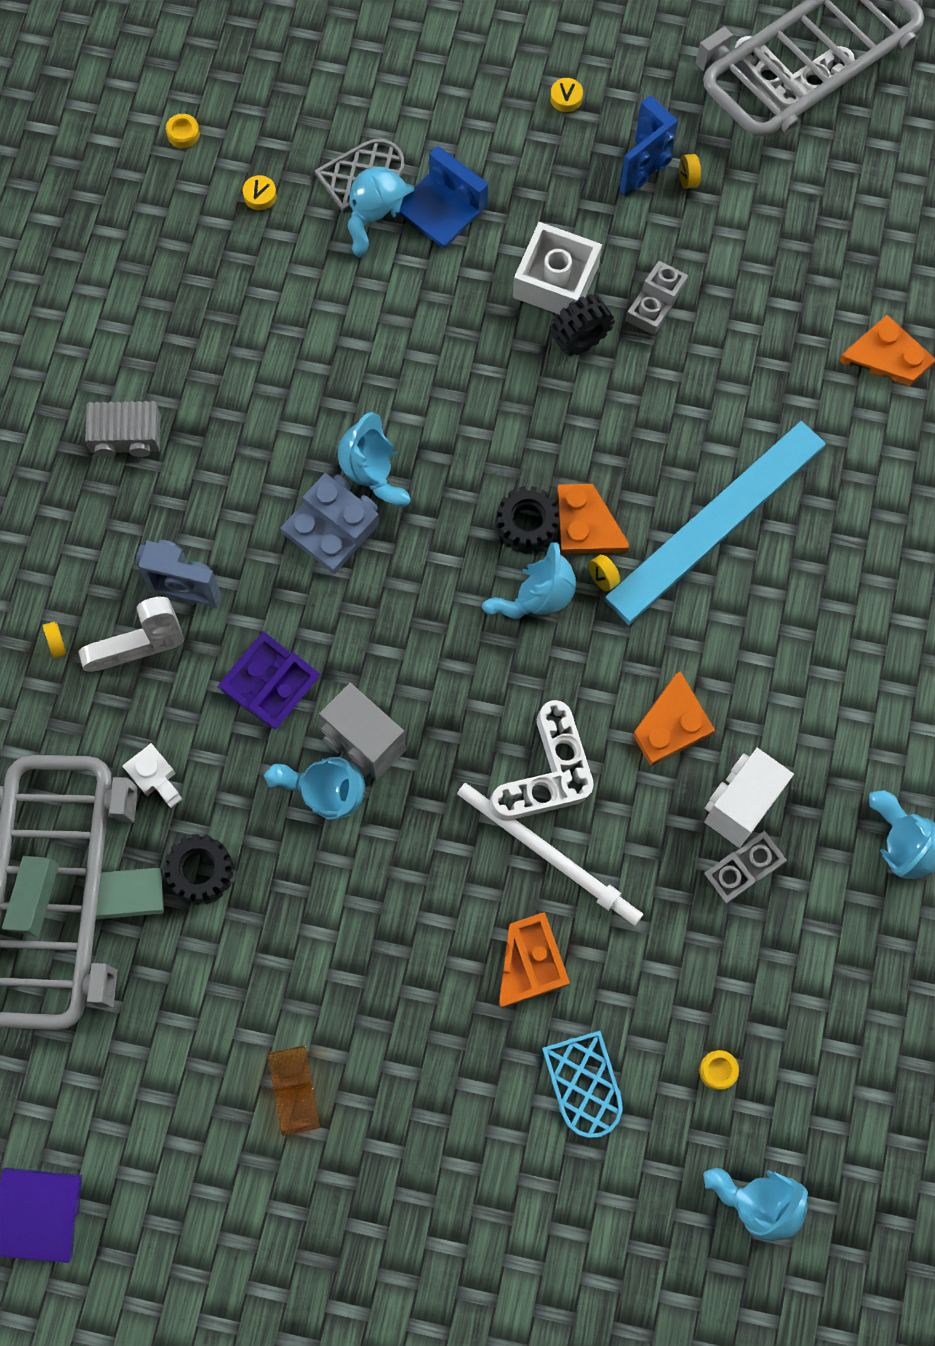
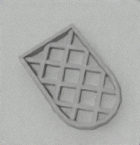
M372 139L315 170V175L342 212L351 208L350 203H347L350 196L352 182L356 179L354 177L356 168L366 170L371 167H377L373 166L375 157L387 159L385 168L388 169L391 160L401 161L399 170L390 169L401 177L404 171V156L396 144L385 139ZM372 146H373V150H372V151L364 150V149H366V148H369V147H372ZM378 146L389 147L388 154L377 152ZM393 150H394L399 156L392 155V154H393ZM359 154L371 156L369 165L357 163ZM354 156L353 162L345 161L348 158ZM340 165L352 167L350 176L338 174ZM335 166L334 173L326 172ZM324 177L332 178L331 185L327 183ZM337 179L348 181L346 190L334 188ZM335 193L344 195L343 203Z

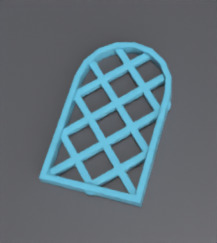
M601 1031L577 1038H570L567 1041L542 1048L559 1103V1111L562 1113L567 1126L577 1135L586 1138L602 1137L611 1132L620 1121L623 1109L621 1092L617 1086ZM594 1037L588 1049L576 1043ZM598 1040L604 1058L592 1052ZM569 1045L563 1057L551 1051ZM573 1047L586 1053L580 1066L567 1059ZM549 1055L560 1061L555 1073L553 1072ZM589 1056L602 1062L596 1075L584 1069ZM564 1063L577 1070L571 1083L558 1076ZM606 1066L612 1084L600 1078ZM581 1073L594 1079L588 1092L575 1086ZM556 1081L568 1087L563 1099L561 1098ZM597 1082L610 1088L605 1101L592 1095ZM572 1090L585 1096L579 1109L566 1102ZM614 1092L617 1098L618 1109L608 1104ZM589 1099L601 1105L596 1118L583 1112ZM564 1107L576 1113L572 1123ZM606 1108L617 1114L611 1126L600 1121ZM580 1116L593 1122L588 1133L579 1131L575 1127ZM597 1125L605 1129L601 1133H593Z

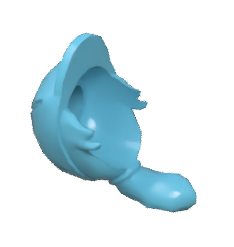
M371 167L362 171L356 177L350 189L349 203L353 212L347 227L353 239L351 249L358 258L363 257L369 247L368 237L364 228L367 222L382 219L389 211H391L393 217H396L395 212H400L403 197L415 191L414 185L405 183L396 172L385 167Z
M369 412L357 424L348 429L340 439L338 445L339 465L349 479L357 484L369 486L379 499L401 508L405 507L410 503L409 493L403 488L388 484L386 480L391 470L389 455H396L397 452L392 450L394 445L384 436L380 416Z
M550 543L544 560L528 564L527 570L522 569L523 573L530 576L521 585L515 602L497 597L490 598L483 602V611L488 615L501 613L512 619H518L529 613L537 615L552 614L567 606L575 592L576 577L569 562L560 555L558 543Z
M330 757L314 762L307 768L305 773L295 772L285 764H274L264 774L268 787L280 786L286 790L301 792L305 804L312 808L313 813H317L326 819H341L351 816L359 808L364 798L365 781L362 772L355 764L341 757Z
M885 790L871 792L869 794V807L881 813L884 819L892 826L887 838L888 852L880 849L884 859L892 868V872L905 879L922 878L935 872V823L917 814L907 815L901 808L897 798Z
M712 1168L703 1173L705 1189H713L724 1204L735 1207L746 1229L754 1236L762 1240L779 1241L793 1237L802 1228L808 1210V1191L794 1179L787 1178L776 1172L772 1173L768 1170L766 1173L770 1178H756L744 1188H738L729 1174L723 1169Z

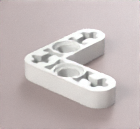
M745 36L740 38L736 42L735 48L744 43L745 41H747L748 39H750L752 36ZM765 45L759 48L805 95L819 86L812 85L806 80L807 76L816 75L807 65L792 74ZM837 46L852 61L855 60L851 50L846 47ZM831 49L812 61L829 78L847 66L845 63L844 66L840 64L843 61ZM749 54L735 64L781 111L800 99L786 84L782 87L783 82L778 77L774 80L763 78L761 72L770 69L755 54L753 56ZM833 61H835L836 63H839V64L835 65L834 67H832Z
M154 597L138 604L137 612L142 629L82 647L79 650V656L83 670L89 672L103 670L181 645L184 642V637L170 600L167 597Z
M558 700L547 702L537 716V726L552 773L498 786L489 800V809L496 818L503 821L513 820L576 805L583 802L592 792V775L572 712L564 702ZM551 711H553L555 716L562 717L558 724L560 735L554 739L551 736H554L557 732L555 722L546 719ZM565 743L572 747L574 751L573 759L569 761L560 759L556 754V746ZM576 765L578 768L572 773L574 781L583 784L579 794H577L575 789H569L567 786L572 781L570 769ZM537 785L545 786L550 792V801L546 803L537 802L532 796V788ZM521 789L524 790V800L516 801L512 805L511 810H508L506 805H499L498 802L503 797V794H506L507 799L512 800L519 798L522 794Z

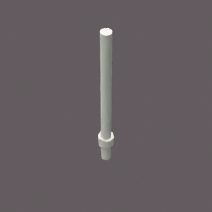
M464 783L459 789L457 795L598 898L597 903L606 910L613 909L634 926L644 914L621 898L622 893L610 884L606 887L516 819L503 821L496 818L489 809V799L470 785Z

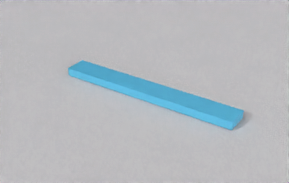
M800 421L605 597L604 601L630 625L820 453L826 443L804 422Z

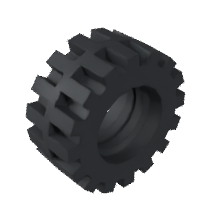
M589 294L586 298L584 296L578 298L577 302L572 301L566 309L563 308L560 311V315L554 317V323L550 324L549 328L551 330L549 332L565 355H580L582 351L587 352L591 349V346L598 345L600 343L599 340L605 339L608 335L607 332L612 330L615 319L598 295L595 294L593 296Z
M523 486L519 487V492H515L513 489L508 492L507 498L505 496L502 498L497 510L496 528L498 529L499 538H503V544L506 547L513 546V551L517 553L520 549L524 550V554H530L531 550H535L538 553L542 551L543 546L547 548L552 539H555L559 526V508L556 507V501L553 497L548 498V492L542 490L539 493L537 492V487L533 486L528 491ZM521 510H533L540 514L543 522L536 530L524 531L515 526L513 522L514 515Z
M192 834V837L188 839L186 836L181 838V842L178 845L174 843L170 848L171 853L166 855V866H164L166 881L173 892L182 900L200 905L201 902L208 904L212 902V899L222 897L223 891L229 889L231 885L230 880L234 874L232 859L222 843L209 835L199 836V834ZM195 855L208 856L214 862V873L203 884L190 883L184 876L186 862Z

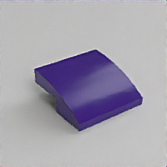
M263 631L218 684L217 688L260 721L276 730L321 674L297 654L287 651Z
M4 1168L0 1181V1256L69 1263L73 1257L75 1220L80 1210L82 1175Z

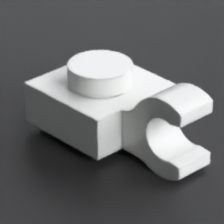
M152 743L123 765L125 771L146 796L156 790L170 808L182 800L178 791L168 781L176 773Z

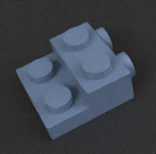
M324 473L302 497L303 504L280 529L283 535L335 575L380 525L379 514L376 512L378 507L369 497L362 495L359 499L350 492L352 488L343 477L336 474L332 478L327 473Z
M147 540L145 545H140L136 556V565L140 569L149 592L215 608L218 607L221 593L213 570H210L207 565L195 561L187 564L182 549L171 541L159 540L156 543Z

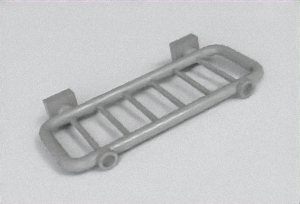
M805 0L731 52L729 48L733 34L725 26L700 42L695 64L703 72L705 71L703 82L708 94L744 130L752 135L768 136L780 129L785 135H788L798 126L800 120L797 117L871 64L897 46L903 52L909 50L918 38L915 34L923 25V10L915 0H895L911 16V21L899 29L870 0H860L893 32L892 35L876 45L830 0ZM824 4L870 50L852 61L806 15ZM801 20L847 66L829 78L783 31ZM777 36L823 83L805 95L759 48ZM753 52L800 99L781 111L735 64ZM730 69L776 116L765 123L756 122L718 85L716 78Z
M63 755L23 756L14 761L8 768L4 786H0V927L2 912L7 910L9 903H4L7 874H18L20 866H9L12 837L90 839L87 868L59 867L57 875L85 876L82 905L48 904L46 912L81 913L78 943L0 940V947L77 950L73 981L0 978V985L72 988L70 1006L65 1013L59 1015L0 1012V1028L66 1029L77 1023L81 1018L86 1006V1000L98 1007H114L118 970L108 964L91 963L108 811L119 822L134 823L138 786L130 779L113 777L112 782L108 766L99 758ZM31 769L92 771L97 777L95 796L18 794L19 782L22 774ZM17 801L94 803L91 832L13 830Z

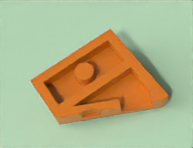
M886 315L841 355L840 361L848 366L850 362L870 368L869 373L881 377L887 376L895 382L911 386L934 365L935 358Z
M593 484L558 485L561 555L628 553L629 542Z
M680 671L670 681L634 731L633 736L649 765L652 766L713 735L715 729Z
M545 912L509 924L499 999L500 1008L502 1009L569 986L570 981Z

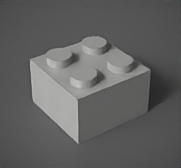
M351 682L319 713L322 723L321 731L326 735L323 738L325 743L338 754L344 751L352 759L350 762L360 769L364 778L369 774L377 781L406 751L404 730Z

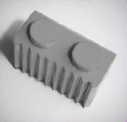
M155 401L87 403L85 442L90 453H95L99 457L110 458L115 456L116 453L129 452L136 457H146L150 455V452H160L161 415Z

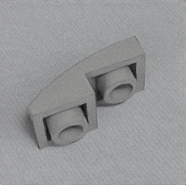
M658 261L645 280L641 293L628 310L625 321L655 336L679 296L688 275Z
M764 830L704 874L727 904L782 866L787 860Z

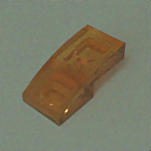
M306 1045L269 1052L268 1058L272 1086L275 1093L282 1136L319 1129L320 1123Z

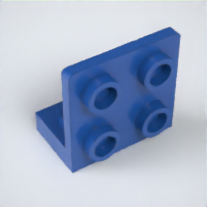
M651 95L640 104L635 137L637 146L624 157L620 192L624 195L632 189H640L652 173L657 169L661 171L666 168L673 158L672 151L676 141L675 135L678 120Z
M437 145L429 153V173L414 187L415 191L408 193L403 198L398 214L439 246L446 248L488 206V183Z

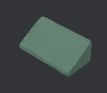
M22 857L3 922V930L39 937L59 863L45 857Z
M147 868L101 872L96 919L164 913L165 883L162 869Z

